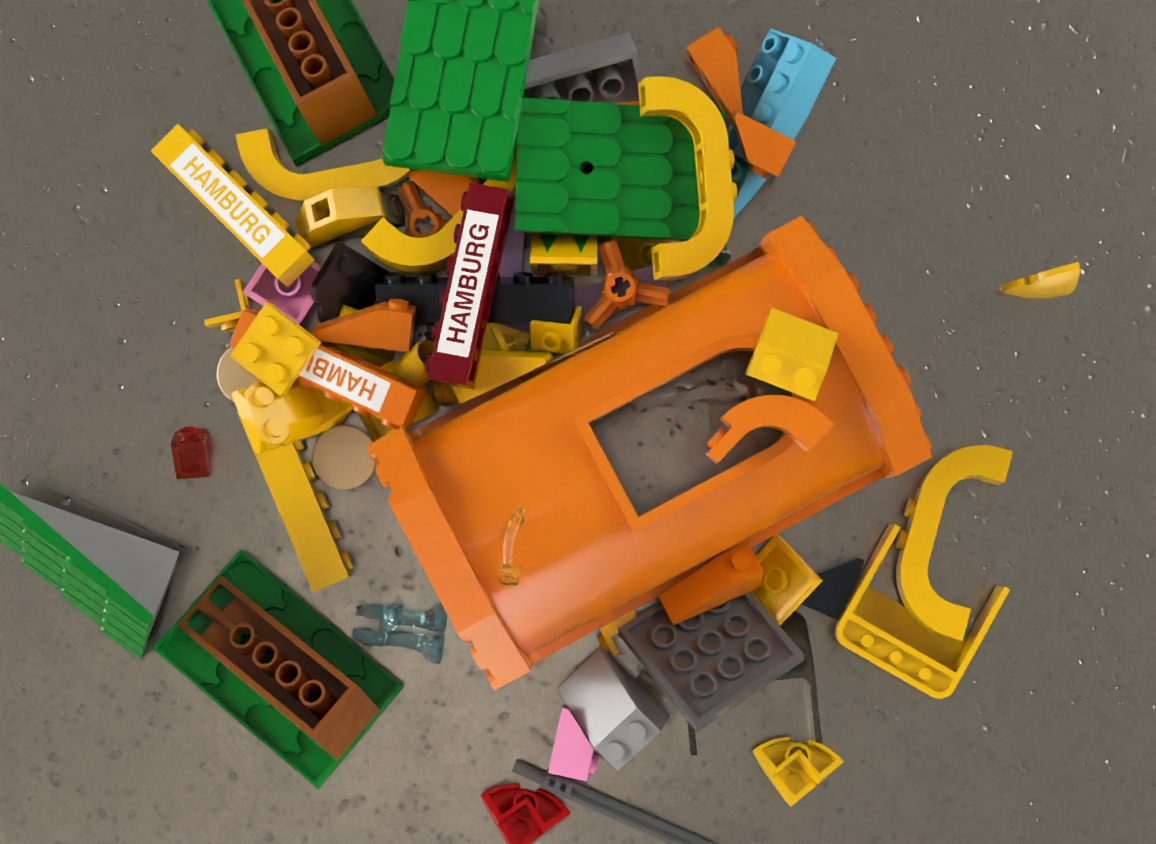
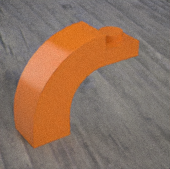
M785 395L758 396L736 405L720 418L730 429L725 432L720 428L706 443L711 448L706 455L717 464L744 435L751 430L764 427L784 432L805 452H808L835 424L817 408L800 399Z

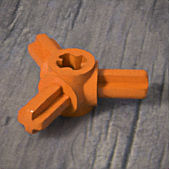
M406 182L397 188V192L408 213V216L405 217L408 226L404 231L407 236L423 238L434 235L451 220L442 219V214L434 213L431 206H425L414 182ZM428 220L431 221V232L425 230L422 234L418 233L420 231L419 222L425 224Z
M608 241L599 246L598 249L607 275L603 277L605 286L600 290L603 293L602 297L584 316L585 321L596 330L599 329L618 307L623 310L626 305L636 306L637 302L662 307L668 305L670 289L668 287L641 282V277L633 276L631 268H625L616 241ZM621 280L626 285L628 282L630 283V287L626 289V295L622 297L618 292L614 294V289L618 288L617 282Z

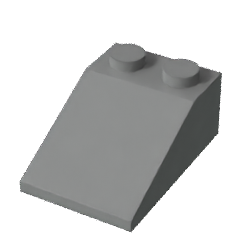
M601 646L557 688L593 747L617 771L662 730L671 716Z

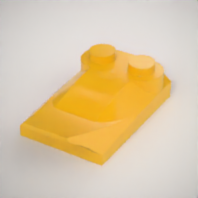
M255 382L249 387L232 393L255 455L322 434L331 427L342 425L348 414L352 411L353 404L344 400L342 402L333 401L323 395V390L315 386L312 389L306 388L296 382L293 383L286 395L279 396L263 382Z

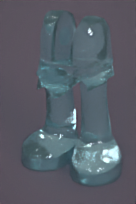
M441 602L435 603L427 611L402 610L404 605L394 606V604H364L356 607V616H362L367 619H380L378 631L371 630L370 628H353L352 637L356 641L372 646L384 647L387 645L412 649L421 652L427 662L440 664L444 647V637L442 635L415 634L395 631L394 629L399 625H405L435 632H444L448 615Z

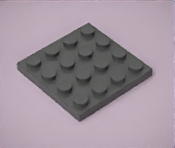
M751 592L676 625H672L663 606L659 602L618 628V635L696 732L803 662L805 656Z

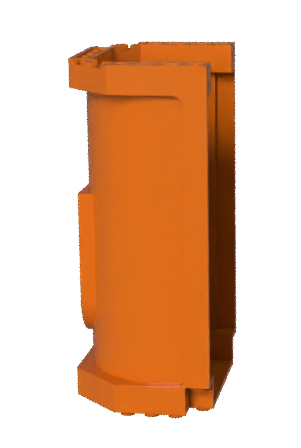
M800 216L764 236L759 246L753 251L670 294L667 306L662 307L651 304L579 342L577 348L613 332L610 336L576 351L574 355H567L466 402L415 430L409 431L401 427L366 446L370 457L376 465L375 470L384 488L390 487L392 490L389 493L388 502L460 639L466 643L473 644L474 647L470 649V653L478 667L484 670L494 691L530 672L533 664L654 600L660 594L716 557L745 544L753 547L879 479L896 477L932 458L930 451L932 444L923 430L920 421L922 413L908 387L911 384V380L907 371L902 365L897 367L891 354L894 353V348L885 334H879L874 324L878 320L870 304H863L857 292L861 291L856 277L852 272L846 273L831 246L827 247L811 221L807 222L803 216ZM771 307L838 333L829 367L816 400L813 401L792 393V397L814 406L835 424L810 451L805 452L791 437L783 432L780 438L766 449L640 516L637 515L592 431L590 423L720 354L731 351L754 352ZM559 353L553 356V359L558 358L564 354Z

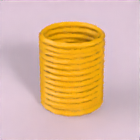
M429 340L418 342L409 352L396 361L394 373L423 386L430 380L427 378L428 373L425 370L428 354L433 353L435 343Z

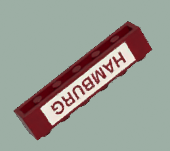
M469 183L468 192L465 191L462 195L461 211H463L461 224L458 223L454 231L455 253L454 256L449 257L447 263L448 285L447 288H443L440 295L441 317L440 321L437 320L433 327L432 337L435 340L433 353L428 354L425 370L428 373L427 378L436 383L474 389L515 198L509 189Z

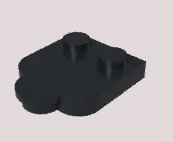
M337 241L310 288L312 300L319 305L317 312L319 322L322 323L339 317L343 305L357 310L373 306L376 301L375 284L385 277V274L390 272L344 243Z

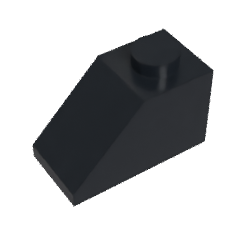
M853 557L815 572L822 579V582L801 604L839 621L865 560Z

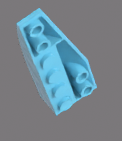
M770 28L740 90L743 115L794 140L808 117L836 58L810 42ZM730 124L728 142L729 149H732L734 153V167L731 169L732 182H735L737 186V199L734 202L735 218L767 179L750 171L752 165L745 162L735 129Z

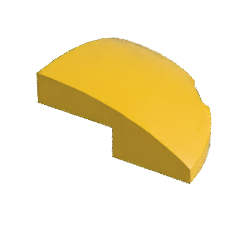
M1079 262L1028 276L1026 279L1014 280L1002 285L1001 290L1009 295L1034 299L1069 295L1075 290L1079 280Z
M791 737L776 738L759 745L752 751L767 777L790 807L796 804L844 762L831 749L810 739L807 743L792 742Z

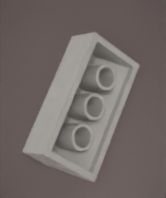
M626 32L529 60L523 98L602 103L639 101L638 83L643 80L638 52L630 33Z

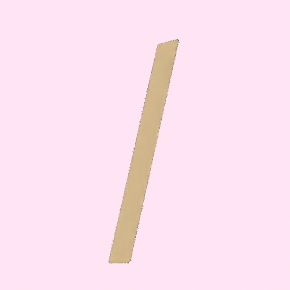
M611 332V333H609V334H607V335H605V336H603V337H600V338H598V339H596V340H594V341H592V342H590V343H588V344H585V345H583V346H581V347H579V348H577V349H575V350H573V351H570V352H568V353H566V354H564V355H562V356H560V357H558V358H555V359L549 361L547 364H545V365H543V366H541V367H539V368H542V367H544V366H546V365H548V364H550V363H552V362H554V361H557V360H559V359H561V358H563V357H565V356H567V355H569V354H572V353H574V352H576V351H578V350H580V349H582V348H584V347H587V346H589V345H591V344H593V343H595V342H597V341H599V340H602V339H604V338L610 336L613 332ZM534 369V370H532V371H530V372H528V373H526V374H524V375H527V374H529V373H531V372H533V371H535V370H537V369ZM459 403V404H457V405H455V406H453V407H450V408H449L448 410H446L445 412H447V411H449V410H451V409H454V408H456V407H458V406H460V405H462V404Z

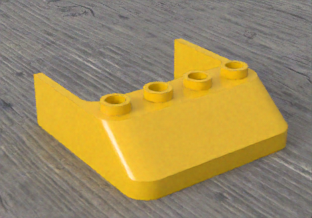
M889 524L851 591L835 627V637L845 648L929 696L943 699L950 696L955 690L1010 589L1005 586L996 585L973 628L963 638V641H953L933 634L917 623L904 606L869 586L870 581L901 528L896 524Z

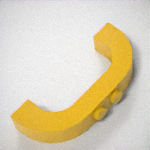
M663 76L645 77L638 83L640 117L668 116L674 118L688 129L694 143L700 212L698 227L692 237L685 242L662 243L651 248L654 281L670 280L684 277L708 265L717 257L728 241L733 226L734 202L737 199V186L735 182H732L731 169L734 167V153L732 149H729L727 129L722 115L713 101L703 91L677 78Z
M266 128L235 134L240 157L253 179L271 193L292 201L304 202L331 189L377 186L379 190L388 188L405 180L407 174L411 170H415L385 166L381 158L371 162L330 170L297 174L289 171L280 161L273 131Z
M517 137L509 182L487 179L483 184L509 189L514 196L516 195ZM460 209L439 232L423 238L410 237L401 233L382 217L361 240V243L370 254L391 268L411 273L437 270L447 266L449 257L454 256L456 248L454 231L458 223L461 224L463 211Z
M974 445L958 449L939 460L927 471L917 488L914 499L909 498L904 517L909 518L906 530H900L896 541V548L900 549L896 565L898 592L905 608L913 619L935 635L953 641H963L971 612L970 608L942 599L933 590L928 579V563L947 494L954 484L966 479L980 480L997 486L1005 483L1013 454L1011 450L989 445Z

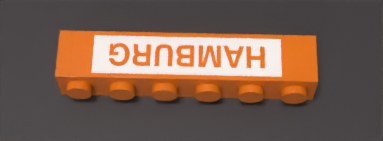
M242 310L229 344L230 347L235 349L260 310ZM320 341L321 344L295 380L297 384L312 389L315 386L323 390V395L328 399L337 402L344 400L353 404L352 409L360 414L370 416L372 413L381 417V423L393 429L413 424L427 390L423 386L326 341Z

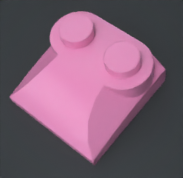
M313 262L289 287H286L261 264L242 293L262 306L265 303L271 302L300 325L315 303L311 298L310 288L322 266Z

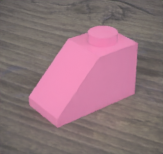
M562 705L548 773L587 781L588 773L595 774L599 755L593 754V745L569 707Z

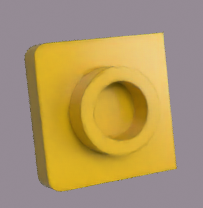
M634 610L599 628L602 634L596 637L601 647L607 653L611 651L614 657L620 655V652L612 636L618 635V628L637 617Z

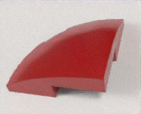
M520 784L495 787L480 795L507 844L533 843L571 814L570 811L552 794L540 788L536 792L520 789Z

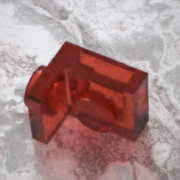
M189 426L181 428L174 433L171 441V450L177 480L209 477L211 470L206 446L207 429Z

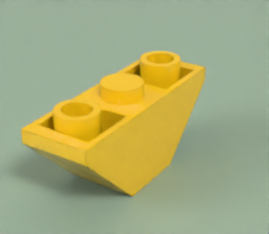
M379 187L331 189L305 200L295 218L297 233L313 248L376 222L382 217L385 218Z

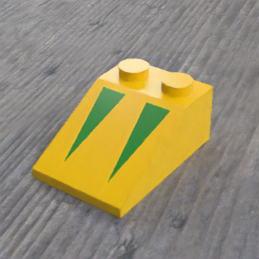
M532 233L530 265L533 276H545L546 273L563 272L565 276H597V236Z

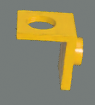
M241 279L235 280L241 311L205 319V327L209 329L221 327L222 331L235 330L242 310L251 309L248 296L242 293L246 288L244 281Z
M577 306L570 324L532 320L530 323L531 349L561 354L577 349L583 333L582 306Z

